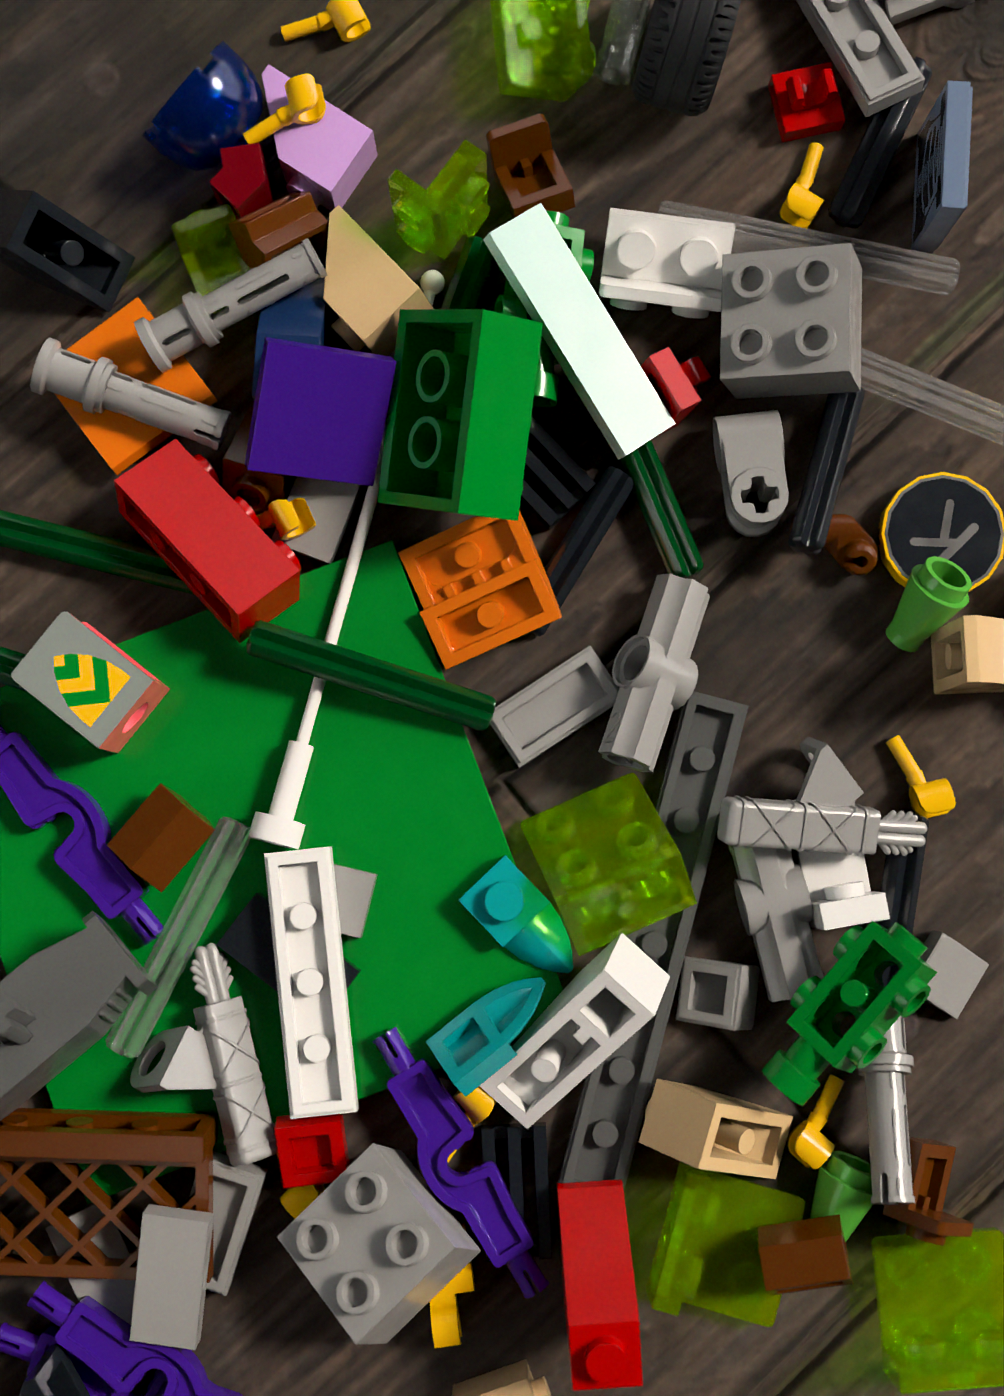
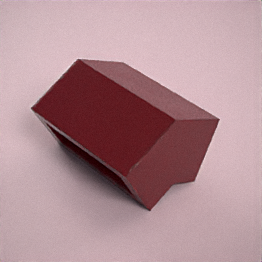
M260 143L220 149L223 168L209 183L221 210L232 221L274 201L271 176Z

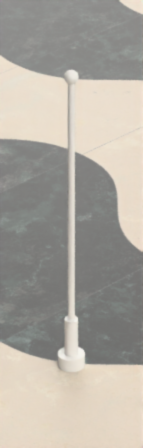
M436 270L426 271L420 279L423 293L431 305H433L435 295L439 294L445 285L443 275ZM386 425L383 432L374 485L368 486L324 640L335 645L338 641L378 499ZM314 676L296 741L289 740L269 813L255 811L248 836L250 838L299 850L306 825L293 820L314 749L308 743L326 680Z

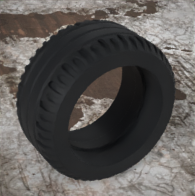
M654 0L631 89L635 98L645 105L652 104L653 107L667 109L678 114L684 113L686 116H699L707 111L724 64L741 0Z

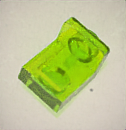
M229 204L214 209L198 210L190 214L186 219L178 221L171 226L182 261L195 292L199 291L202 296L251 270L243 261L228 226L229 223L236 220Z

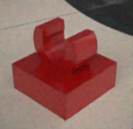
M832 62L771 75L768 88L782 143L842 129L846 119Z
M669 347L650 355L641 365L676 423L664 432L678 426L702 401L697 394L696 386L707 382L711 378L699 356L679 364Z
M343 1113L291 1119L290 1115L276 1117L274 1130L283 1188L332 1183L350 1166Z

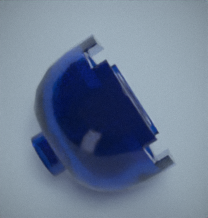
M224 41L209 53L214 58L203 70L197 66L153 118L151 122L154 125L142 134L152 146L175 164L195 171L213 170L222 164L221 148L248 144L243 133L258 123L263 112V94L256 76L243 59Z

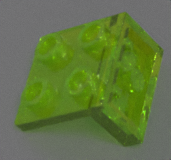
M628 773L527 818L520 824L579 956L611 943L620 933L626 936L697 904L681 853L635 773Z
M680 1161L645 1288L651 1308L678 1316L683 1302L765 1327L773 1326L782 1294L770 1296L765 1290L758 1249V1227L802 1220L805 1201L795 1194L716 1171L697 1169Z
M996 1227L973 1229L971 1237L947 1236L945 1245L927 1243L910 1237L907 1234L874 1237L871 1244L883 1370L900 1394L1004 1386L1003 1232Z

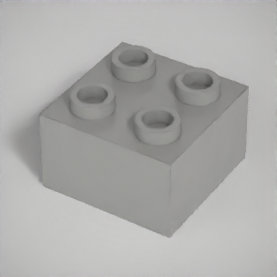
M851 243L722 254L720 380L736 399L861 392L862 267Z
M374 1143L277 1236L356 1345L387 1344L481 1252V1249L445 1204L434 1194L425 1179L401 1150Z

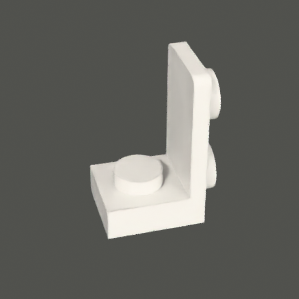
M796 851L799 867L804 875L812 903L813 919L810 921L812 928L825 931L870 923L872 920L875 922L890 919L885 892L871 891L864 854L861 856L854 853L848 855L840 852Z

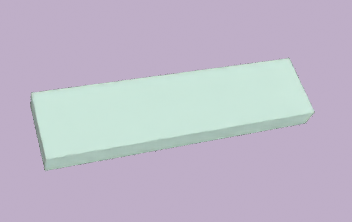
M541 203L537 204L488 233L483 241L531 319L543 323L542 337L618 460L676 424Z

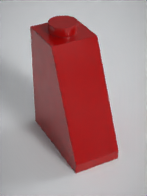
M622 1179L557 1183L564 1307L572 1391L643 1386L640 1321Z

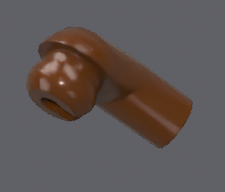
M792 514L791 516L790 532L793 525L795 514ZM833 514L824 547L847 572L857 576L866 575L876 566L878 560L877 545L852 516Z

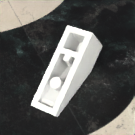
M620 933L575 976L512 1046L517 1056L483 1082L480 1087L528 1129L655 1016L670 976L629 938Z

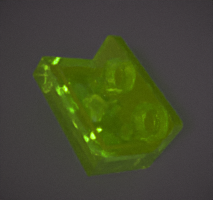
M490 0L499 94L565 102L592 77L596 52L594 44L590 41L587 11L590 0Z
M466 139L427 190L397 169L387 179L394 220L398 226L396 232L406 244L422 254H425L430 249L445 260L463 235L469 238L478 232L490 211V206L487 205L489 182H487L486 153Z

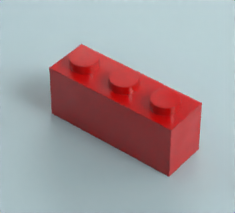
M174 439L114 480L121 515L239 643L249 637L252 626L256 621L270 622L299 600L301 565L294 552L283 541L277 540L273 542L260 528L259 519L251 506L239 496L232 499L219 485V478L214 468L202 455L195 454L192 456L177 439Z

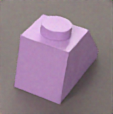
M268 64L261 75L271 116L277 112V109L288 105L284 85L290 77ZM325 100V114L319 122L307 125L294 122L273 134L279 162L287 183L286 189L289 193L310 191L316 208L321 204L332 211L338 205L341 208L344 206L378 155L373 130Z

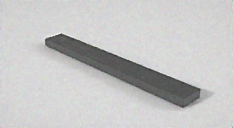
M693 691L687 702L681 706L622 932L661 967L670 978L655 1016L584 1078L557 1183L622 1179L623 1189H625L719 824L721 802L726 796L748 705Z

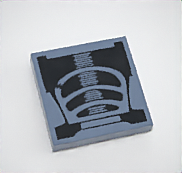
M948 80L917 133L911 252L933 254L967 208L973 87L970 86L971 82Z

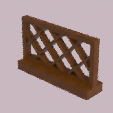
M17 1108L7 1117L0 1120V1173L7 1179L0 1186V1196L13 1185L39 1211L20 1231L0 1212V1236L7 1242L0 1249V1275L136 1280L141 1228L122 1209L144 1190L160 1206L190 1210L196 1204V1211L213 1213V1147L218 1140V1114ZM12 1161L25 1162L18 1168ZM36 1162H53L71 1180L52 1201L24 1174ZM76 1163H85L89 1165L84 1170H82ZM101 1164L119 1165L136 1182L116 1203L89 1177ZM141 1165L154 1167L147 1172ZM167 1166L195 1167V1192L182 1205L155 1180ZM77 1187L104 1213L85 1233L57 1207ZM45 1218L72 1244L61 1256H44L26 1238ZM110 1220L136 1246L126 1258H108L90 1240ZM212 1229V1239H211V1248H210V1257H209L207 1283L210 1282V1280H211V1278H212V1276H213V1274H214V1272H213V1229ZM14 1249L19 1255L8 1253ZM79 1251L84 1257L73 1256Z

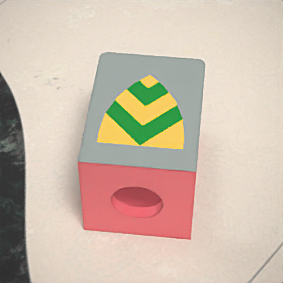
M61 612L11 674L12 679L97 748L115 753L121 751L170 690L168 686L87 622H80L68 612Z

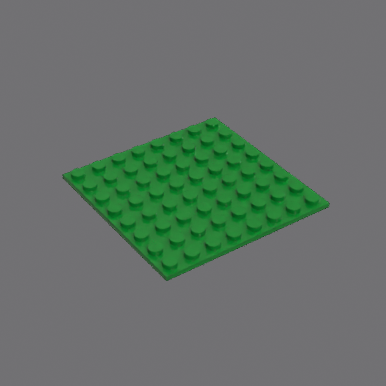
M391 540L363 551L336 645L446 681L393 541ZM348 557L301 574L299 600L268 623L324 641ZM209 609L115 644L170 688L169 692L119 753L97 748L29 692L7 685L0 688V725L8 734L17 732L25 735L61 780H66L80 786L98 802L108 819L112 838L160 783L181 795L193 808L204 815L215 829L162 892L140 877L149 889L147 895L142 900L162 925L167 928L161 935L156 936L157 938L144 946L143 941L122 916L113 919L107 918L88 893L55 862V849L61 846L63 841L73 832V818L68 813H64L54 821L47 823L43 828L32 829L23 823L0 786V957L7 976L32 955L86 929L87 926L82 919L91 911H94L114 930L158 986L148 996L139 990L106 1035L46 1084L54 1109L218 1114L216 1102L213 1100V1090H162L142 1093L132 1087L130 1076L139 1054L158 1033L183 1026H190L197 1030L193 1009L207 1004L205 997L194 989L196 985L192 981L194 974L190 972V967H192L191 961L196 960L194 955L195 948L198 946L206 947L209 943L217 945L256 892H260L268 898L265 853L294 850L248 836L255 811L269 813L289 740L296 741L314 676L250 656L246 652L248 638L239 643ZM326 680L308 743L314 749L293 821L306 825L299 850L332 846L334 864L378 874L363 936L357 938L341 934L343 956L361 969L347 989L359 1100L388 1088L387 1081L393 1074L372 1041L383 1034L395 1055H398L385 1034L391 1028L397 1027V1031L415 1061L420 1058H426L433 1070L442 1068L426 1041L476 1000L492 990L511 982L541 977L546 983L541 999L534 1014L521 1033L515 1038L517 1039L563 991L557 972L535 967L519 959L505 947H502L459 901L505 855L515 864L463 725ZM218 946L219 953L223 952L225 957L229 958L227 966L231 967L229 975L233 976V981L228 989L230 998L242 996L244 1007L247 1009L246 1016L250 1021L249 1028L256 1057L260 1062L259 1069L263 1074L261 1077L262 1081L265 1082L267 1102L272 1122L275 1124L277 1116L290 1115L278 992ZM165 1048L154 1057L147 1074L157 1066L164 1054ZM218 1115V1140L213 1147V1151L222 1153L227 1151V1148L224 1145V1135ZM76 1163L82 1170H84L89 1165L85 1163ZM101 1164L89 1176L108 1196L131 1188L136 1184L119 1165ZM141 1165L147 1172L154 1167ZM167 1166L157 1177L183 1167ZM84 1194L87 1204L92 1203V1201Z

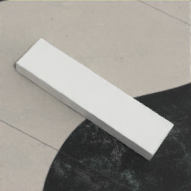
M332 846L265 853L264 859L290 1118L296 1119L357 1112L359 1104Z

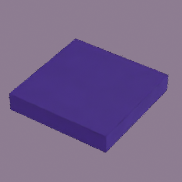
M265 337L246 451V468L251 471L373 486L396 361L391 356Z

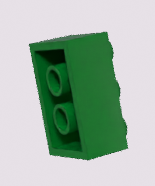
M400 309L394 355L396 367L388 406L377 503L518 521L528 438L532 422L531 414L537 367L540 359L542 322L485 309Z

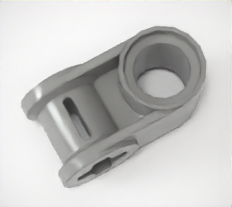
M778 410L714 417V452L719 474L721 473L728 522L736 532L744 536L759 537L766 535L776 527L788 503L789 496L784 464V435ZM750 492H756L760 502H769L764 513H756L753 503H745Z

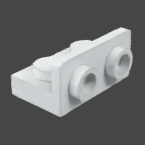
M610 208L599 296L610 298L612 306L625 310H645L647 303L672 306L671 311L674 314L688 318H707L709 311L721 312L722 254H731L735 233L734 223Z

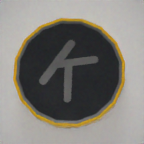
M947 472L919 476L899 489L881 513L878 529L880 528V545L878 546L881 560L894 580L906 587L914 566L924 564L929 557L937 556L952 561L967 573L972 582L970 592L988 580L1003 559L1004 517L1002 509L986 488L967 476Z

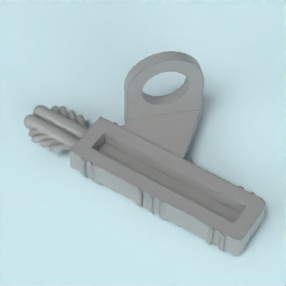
M806 737L799 744L810 766L796 801L790 799L785 801L757 799L748 796L743 798L735 795V797H724L721 802L717 837L727 845H733L738 848L741 846L745 848L764 847L786 849L788 851L794 849L799 852L803 850L806 852L825 851L846 853L848 855L854 853L862 856L863 854L874 855L878 844L886 855H889L891 852L894 855H898L900 852L903 856H906L908 853L913 852L912 847H922L926 842L923 834L927 832V825L924 822H917L918 816L913 815L911 811L905 814L904 811L896 813L895 810H891L881 819L880 811L872 807L855 805L856 799L864 792L830 746L811 737Z
M209 943L206 947L198 946L195 948L194 955L196 960L191 961L192 967H190V972L194 974L192 981L196 983L194 989L205 997L207 1004L193 1009L197 1030L190 1026H183L164 1030L154 1036L139 1054L131 1072L130 1083L132 1087L142 1093L162 1090H213V1100L216 1102L224 1135V1145L227 1148L226 1154L229 1156L230 1163L233 1166L248 1165L275 1155L278 1152L274 1130L275 1124L272 1122L267 1102L266 1086L261 1077L263 1074L259 1069L260 1062L256 1057L249 1028L250 1021L246 1016L247 1009L244 1007L242 996L230 998L228 989L233 981V976L229 975L231 967L227 966L229 958L225 957L223 952L219 953L218 946L215 943ZM165 1048L164 1054L157 1066L147 1074L154 1057Z

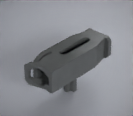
M91 911L82 919L87 926L86 929L32 955L0 981V1120L15 1111L104 1037L139 990L148 996L158 988L154 980L114 930L94 911Z

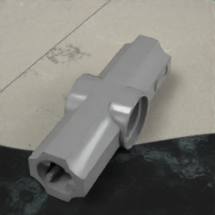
M671 573L657 575L638 634L632 636L624 643L614 660L612 669L613 681L620 688L598 751L602 754L603 759L639 772L654 771L672 712L687 702L697 684L698 668L690 657L710 595L707 593L708 587Z
M728 845L738 879L734 880V889L739 912L747 934L749 936L753 935L768 999L771 1002L791 1000L795 991L812 976H818L821 980L824 978L808 922L813 919V910L804 875L799 865H794L791 851L786 849L745 848L743 846L738 848Z

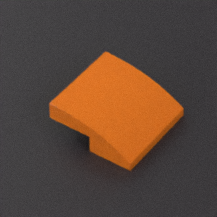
M139 297L135 298L66 349L98 361L101 357L108 358L113 361V364L118 366V372L183 395L208 406L218 401L184 355L173 360L172 369L164 373L157 368L146 351L134 325V322L142 317L148 321L154 319ZM55 394L116 475H119L173 434L107 409L102 414L86 412L83 410V403Z
M520 510L518 521L475 516L398 552L424 609L419 613L446 670L562 618L551 584Z

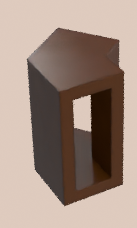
M310 191L291 192L228 224L243 261L251 269L303 243L302 241L307 238L318 257L327 253L329 221L317 210Z
M160 783L107 846L132 871L162 892L215 829L210 821L193 808L181 795Z
M840 1214L758 1227V1249L765 1290L770 1296L853 1284Z

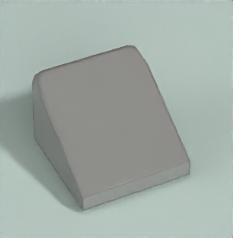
M932 930L924 943L928 949L920 957L937 971V974L928 983L931 991L925 1001L951 1017L958 1019L989 964L943 932Z
M684 956L676 1020L734 1031L751 1030L755 1018L760 974L759 966Z

